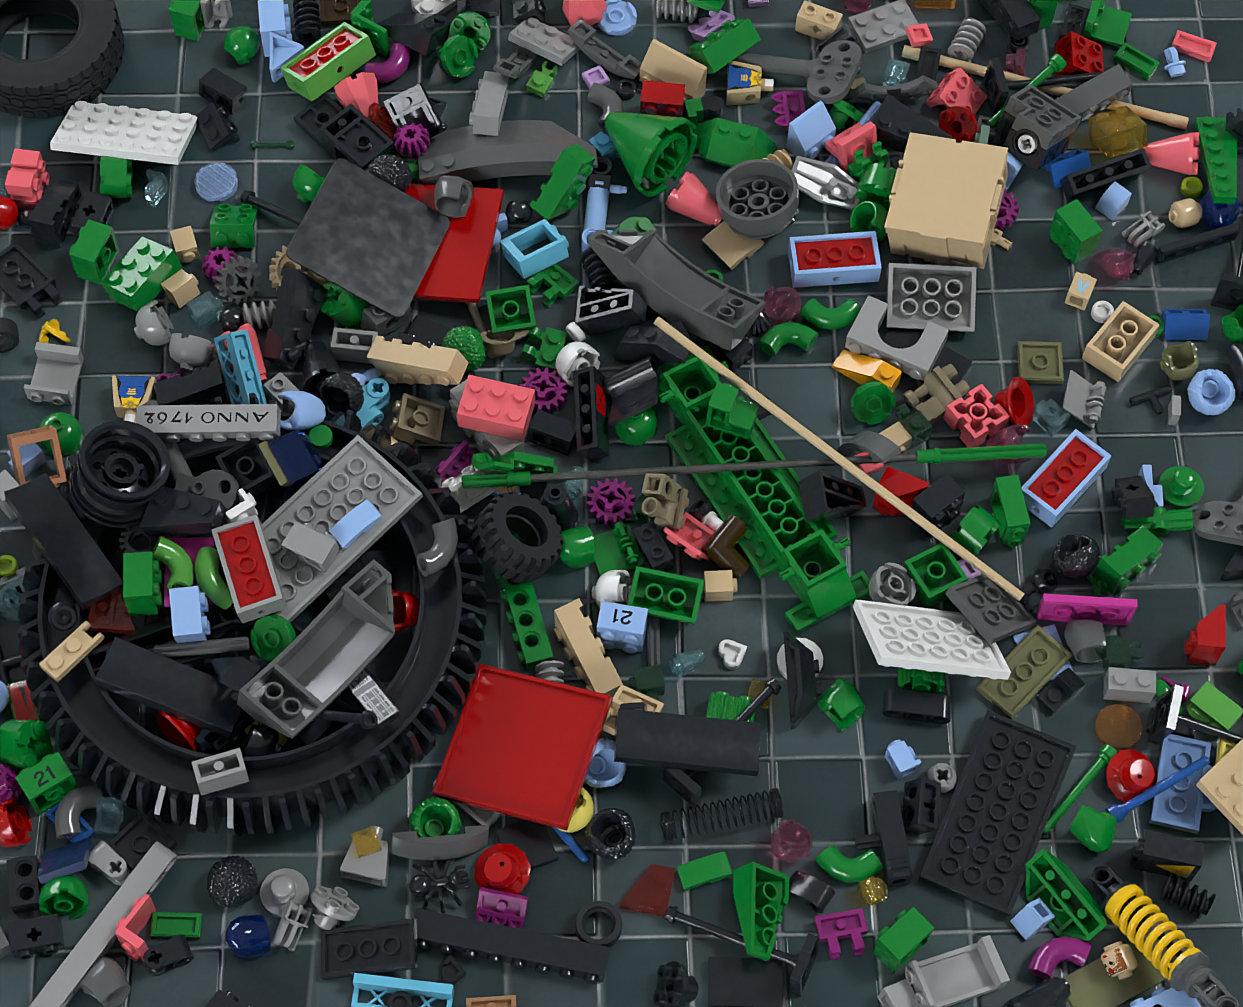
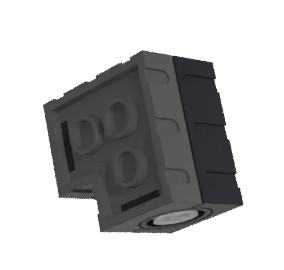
M1030 84L1010 96L995 132L1005 139L1003 147L1008 148L1007 152L1025 163L1028 168L1037 171L1041 166L1043 167L1048 164L1050 160H1054L1061 153L1066 152L1082 117Z

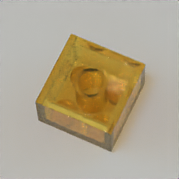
M1121 106L1115 110L1102 112L1088 118L1089 140L1108 158L1147 146V124L1127 106Z

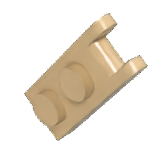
M88 621L82 623L39 663L40 667L57 683L104 639V635L98 633L94 638H91L86 633L91 626Z

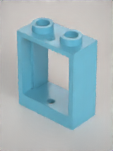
M546 219L500 241L504 258L523 279L569 257L567 250L569 243L564 235L561 236L555 225H550ZM547 238L552 242L526 256L521 253V251Z

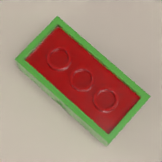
M343 22L284 64L280 69L289 88L313 101L330 88L336 86L345 77L351 75L363 64L369 62L370 59L376 56V53L367 34Z

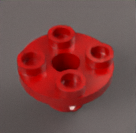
M952 106L940 114L938 127L957 139V143L974 141L978 125L971 110L964 106Z

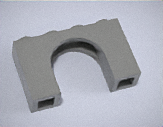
M868 295L847 335L845 348L856 354L883 360L902 372L909 374L912 378L924 381L925 376L931 372L947 340L949 329L928 321L916 344L903 349L893 348L884 343L878 334V330L887 313L888 303Z

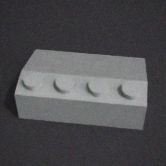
M889 263L886 269V303H888L886 328L924 330L928 321L949 329V331L974 332L977 267Z

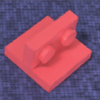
M870 121L862 126L858 122L825 142V149L838 159L839 168L847 173L848 165L854 162V152L862 149L864 152L863 157L872 154V144L877 142L876 125Z

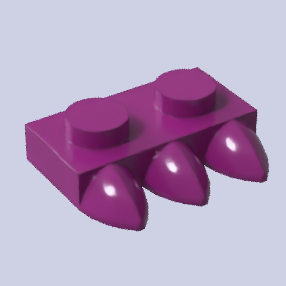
M803 90L780 91L771 96L772 100L781 103L772 110L779 115H783L776 118L774 123L785 127L786 131H788L789 123L805 112Z
M481 887L476 908V920L488 922L492 916L493 924L504 926L508 920L509 927L521 929L525 921L529 897Z

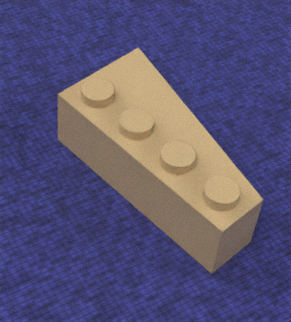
M377 335L366 357L385 377V380L391 384L459 385L469 363L457 349L431 345L429 349L417 342H413L412 345L402 344L400 339L393 338L392 342L385 341L383 336Z
M580 598L555 609V628L553 633L557 641H562L565 648L563 650L569 661L573 660L576 666L574 670L579 680H584L587 685L585 689L612 695L613 698L623 683L610 657L604 658L605 649L600 638H594L593 624L589 616L583 617L581 613L583 604Z

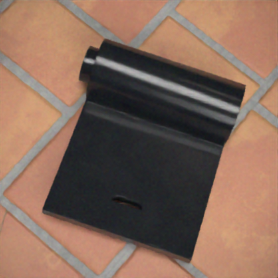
M652 355L604 378V391L613 398L609 420L611 427L657 404L661 370L657 360Z

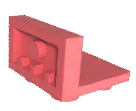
M960 67L946 73L938 84V88L931 93L925 103L930 108L943 104L947 108L964 106L975 115L987 99V95Z

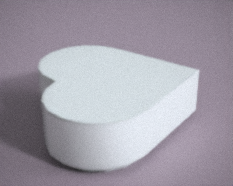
M728 639L721 641L718 647V653L723 658L724 666L730 670L737 669L740 666L747 650V646Z

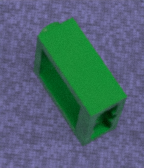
M1019 476L997 477L989 499L993 515L1001 523L997 529L1001 546L1016 547L1024 543L1031 524Z

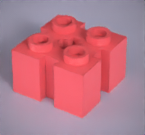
M14 149L11 159V170H8L5 187L7 193L11 194L10 198L16 202L18 209L33 211L44 194L45 185L49 184L50 175L46 171V163L42 159L40 151Z
M983 384L969 391L965 401L960 397L947 405L943 419L953 431L956 429L961 431L959 438L967 447H977L985 441L987 434L993 437L1004 430L1010 417L999 403L995 406L991 403L993 396Z

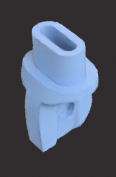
M1175 47L1165 49L1164 54L1168 65L1164 69L1169 71L1170 77L1173 78L1186 74L1184 67L1186 61H1179Z

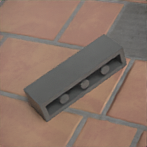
M1120 64L1060 96L1055 101L1069 108L1075 114L1080 115L1082 121L1091 117L1094 111L1098 109L1104 110L1109 107L1111 102L1117 98L1122 100L1127 97L1132 83Z

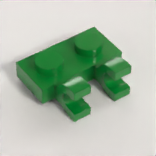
M880 141L872 144L873 152L867 157H863L864 152L862 149L854 152V162L848 165L847 174L855 181L861 179L864 169L870 164L880 163L884 164L883 168L887 167L889 153L886 149H882Z
M556 263L533 274L534 276L527 280L531 295H534L539 290L542 283L550 288L543 293L545 299L542 300V304L547 308L554 304L558 296L565 299L579 287V281Z
M538 327L529 328L527 341L540 343L541 347L538 351L533 346L524 344L522 360L536 362L535 368L540 370L548 368V372L557 371L555 365L556 358L565 346L568 332L546 327L545 332H542Z

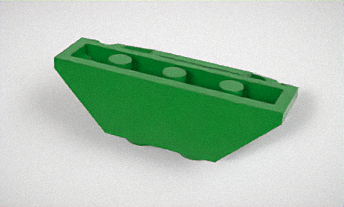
M721 118L697 124L694 130V134L698 136L695 149L707 162L727 167H733L748 160L767 158L769 154H774L778 146L757 127Z
M1045 848L1025 864L1026 898L1029 902L1040 898L1054 914L1055 917L1048 925L1057 936L1090 941L1108 925L1097 901L1072 871Z

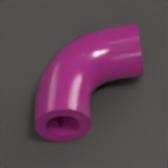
M402 43L393 44L389 59L383 63L367 62L365 73H374L377 84L388 83L399 78L408 67L411 48Z
M1071 937L1051 939L1038 948L1031 960L1028 971L1038 978L1048 980L1052 978L1054 970L1060 962L1067 961L1083 967L1091 949V944Z

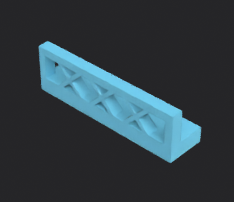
M248 330L230 332L214 338L231 405H235V401H241V404H250L249 393L256 394L259 404H267ZM223 340L227 341L228 351L224 348ZM230 363H232L234 367L233 373L230 370ZM236 384L239 386L240 389L239 395L237 394L235 389Z
M354 973V991L351 1007H387L381 998L388 993L393 994L398 991L405 992L410 997H419L424 1003L420 1007H431L430 1004L437 999L447 1000L446 1007H452L454 996L452 984ZM360 990L370 991L375 997L369 1003L358 1002Z

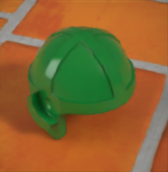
M243 25L232 28L227 32L224 39V49L236 59L239 65L249 63V59L259 52L260 37L253 28Z
M1243 304L1239 305L1234 312L1222 317L1223 335L1233 343H1243Z

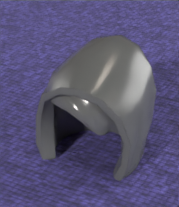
M441 176L436 182L434 190L436 209L447 217H465L473 195L472 183L457 176Z
M1087 619L1069 621L1064 630V637L1074 658L1081 663L1103 661L1100 647L1104 648L1106 646L1103 623Z
M106 957L99 959L79 983L80 988L84 990L85 994L92 995L104 1007H119L131 991V987L119 963Z

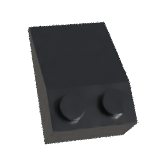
M394 14L377 24L387 30L388 37L426 56L444 45L448 39L452 22L446 20L440 14Z

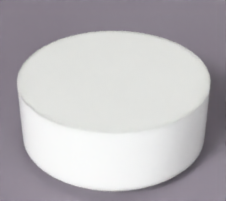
M1098 301L1092 307L1091 316L1096 322L1105 323L1113 314L1114 308L1107 301Z
M571 322L566 326L568 335L575 342H582L586 339L585 334L576 323Z

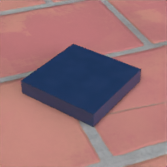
M86 838L43 853L37 875L40 883L43 884L54 878L67 876L86 869L92 848L90 839Z

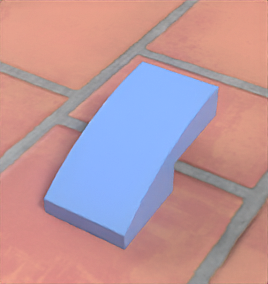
M1142 465L1138 476L1143 477L1153 493L1154 507H1163L1162 485H1153L1152 465Z
M365 500L338 521L329 532L343 548H348L363 532L368 533L383 516L369 500Z

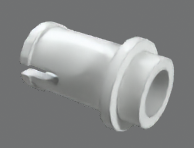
M713 511L701 518V522L714 532L723 523Z

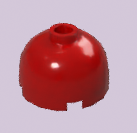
M9 798L0 802V846L19 847L28 844L32 838H28L27 831H32L30 816L24 805L19 806L15 802L18 801L17 798Z

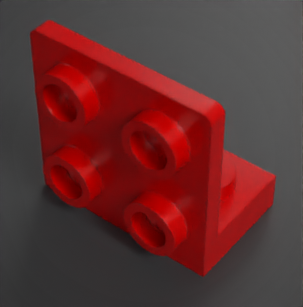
M1072 31L1054 43L1055 54H1059L1067 64L1063 70L1056 72V77L1070 75L1076 70L1084 74L1104 72L1102 45Z

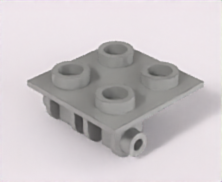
M1070 370L1062 408L1091 429H1094L1095 423L1101 419V410L1104 403L1103 397L1107 389L1105 383L1098 381L1095 385H1092L1073 370Z

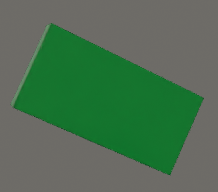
M1126 42L1113 58L1117 63L1147 80L1150 79L1160 65L1159 61Z
M153 912L150 936L151 938L170 939L177 935H184L186 939H201L203 915L202 913Z

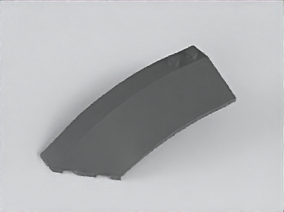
M502 121L498 136L473 134V125L444 131L430 138V146L427 147V152H420L418 161L419 177L423 185H436L441 176H457L474 182L510 176L553 175L550 171L563 149L578 144L596 158L592 166L593 168L598 167L597 150L591 144L552 121Z
M597 230L587 238V243L619 281L628 289H633L648 306L668 320L682 321L686 331L700 337L702 340L712 342L722 349L731 351L737 346L766 305L765 301L723 283L691 263L657 234V230H649L647 234H637V230H619V234H608L607 230Z
M373 559L341 588V591L288 647L239 690L237 704L255 720L293 739L362 673L394 636L391 573Z

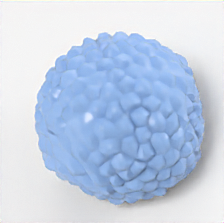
M1207 369L1197 372L1187 388L1191 405L1202 414L1219 415L1227 410L1235 400V389L1232 381L1218 369Z
M601 738L597 743L584 783L591 787L605 788L620 783L625 775L627 763L614 762L613 740Z

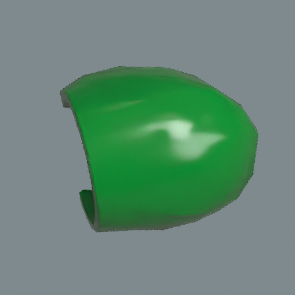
M864 201L858 204L850 217L851 231L853 233L876 231L877 243L882 241L887 234L884 226L889 210L884 205L871 201Z
M575 527L562 531L563 545L559 557L563 563L571 568L579 569L595 562V540L589 527Z
M842 678L834 681L817 701L819 708L832 719L841 731H844L858 721L866 708L858 690L852 683Z
M1082 805L1071 824L1070 833L1090 851L1105 852L1111 847L1118 818L1108 812H1098L1088 805Z

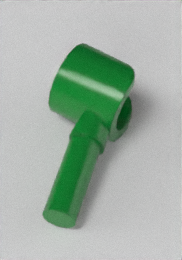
M1090 573L1088 576H1085L1093 585L1095 597H1101L1100 591L1107 594V583L1104 580H1096Z

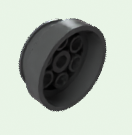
M753 159L741 162L727 170L718 181L716 200L719 214L735 233L743 237L762 239L774 236L791 223L794 213L798 208L799 190L797 179L787 166L777 161Z

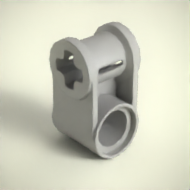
M102 840L91 850L88 864L113 884L121 886L131 874L125 860Z

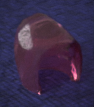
M1026 425L1005 427L993 434L986 446L1021 445L1025 432H1031V427ZM1033 457L994 460L1004 464H1017L1028 462Z

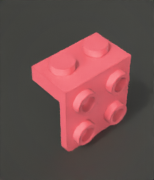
M687 512L683 515L685 520L683 529L671 530L667 527L664 528L663 531L668 534L666 539L681 548L684 545L686 547L684 551L699 561L701 558L707 561L710 559L701 548L715 532Z
M147 894L134 902L131 908L132 911L126 918L123 917L118 922L115 931L122 948L126 950L125 954L136 962L138 959L144 962V954L148 950L145 941L137 935L150 920L152 913L156 912L153 901Z

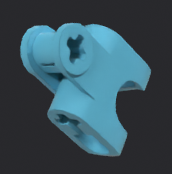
M374 378L362 388L364 390V404L356 414L361 420L362 429L370 424L377 426L384 418V414L380 410L389 404L391 394L387 381L382 378Z

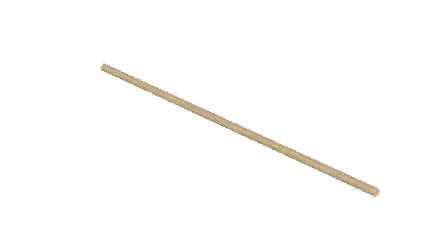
M658 317L653 324L1018 601L1021 600L1024 596L1022 591L662 318Z

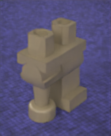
M952 364L942 369L937 366L925 376L924 383L914 392L908 390L903 394L911 408L915 407L916 415L927 429L943 418L947 405L960 397L964 398L970 391L969 385L964 380L955 386L950 381L958 376V372ZM930 394L931 398L924 403L919 402L918 399Z
M646 473L642 493L652 497L644 500L642 511L650 517L655 516L654 523L659 528L683 529L685 522L683 519L684 509L688 507L690 500L687 497L689 490L682 488L681 485L666 474Z

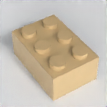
M1122 301L1086 345L1082 359L1119 382L1155 338L1160 325Z

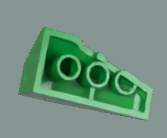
M752 861L733 870V896L747 954L768 961L777 935L775 932L777 926L783 919L781 915L783 907L787 905L789 900V876Z

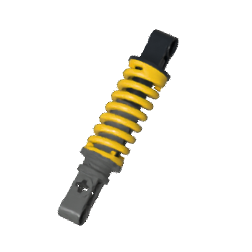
M1106 865L1096 866L1091 871L1094 891L1104 901L1102 904L1103 915L1107 919H1111L1113 924L1119 927L1120 931L1127 936L1131 943L1135 944L1136 948L1144 954L1145 958L1152 962L1155 969L1159 970L1162 976L1169 980L1172 988L1176 991L1185 990V993L1190 998H1196L1201 1007H1239L1237 999L1216 978V973L1211 968H1208L1210 963L1209 957L1200 949L1195 948L1191 940L1185 939V934L1177 930L1176 924L1169 921L1168 916L1161 913L1157 905L1152 904L1150 897L1144 896V892L1137 882H1123Z

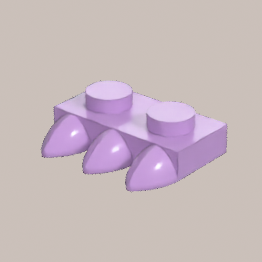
M722 10L719 13L709 11L710 17L699 18L700 25H689L688 30L692 34L693 39L703 42L705 40L704 37L708 33L720 30L722 23L731 20V22L735 20L734 15Z

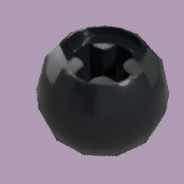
M526 200L520 203L510 201L505 211L507 219L511 223L517 220H521L522 223L528 222L532 217L530 204Z
M230 306L220 312L219 323H222V330L224 332H235L240 326L244 325L242 310Z

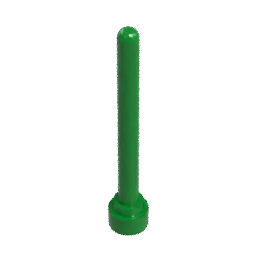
M1054 54L1049 59L1047 67L1028 85L1031 84L1037 88L1052 73L1063 70L1067 66L1065 60L1059 54ZM1006 105L988 120V126L994 127L999 122Z
M1104 744L1099 749L1097 761L1050 815L1042 834H1048L1102 768L1105 765L1108 766L1110 758L1118 753L1112 746Z

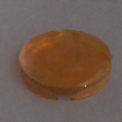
M1113 704L1106 706L1100 711L1095 721V733L1103 745L1108 744L1118 751L1127 750L1139 741L1142 734V722L1139 715L1132 708Z

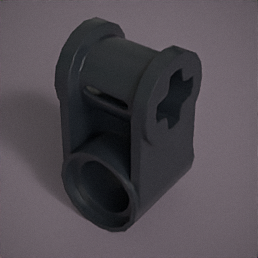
M184 935L174 936L166 942L149 948L144 954L146 970L153 976H159L175 968L185 966L194 959V955ZM157 958L160 963L155 964L152 960Z

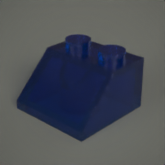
M299 429L268 442L290 484H298L315 475L322 469L320 465L323 464L317 452L313 453L309 444L312 442L308 434Z

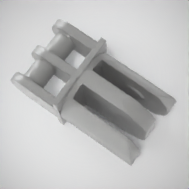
M1148 211L1144 215L1141 214L1139 220L1122 232V236L1124 238L1129 236L1128 241L1131 244L1134 243L1133 246L1137 248L1142 242L1148 239L1152 240L1155 235L1164 229L1165 224H1161L1158 221L1159 218H1154L1152 212Z
M288 900L281 916L278 915L281 920L272 943L288 947V950L294 952L304 927L308 928L306 925L312 909L309 907L305 909L302 904L298 903L295 905L292 900ZM290 911H292V916L289 919L288 916L290 914ZM302 915V918H301V920H300V923L297 922L299 916Z

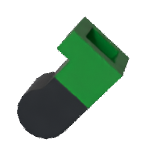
M718 96L684 100L685 118L695 124V126L697 121L722 118L724 101Z

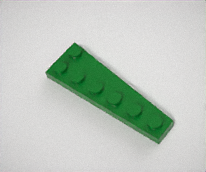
M1195 117L1194 125L1196 132H1199V146L1213 203L1235 204L1237 197V138L1225 131L1226 117Z

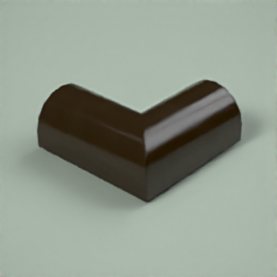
M729 515L701 548L721 570H732V578H740L750 566L734 549V546L748 531V527L736 516Z

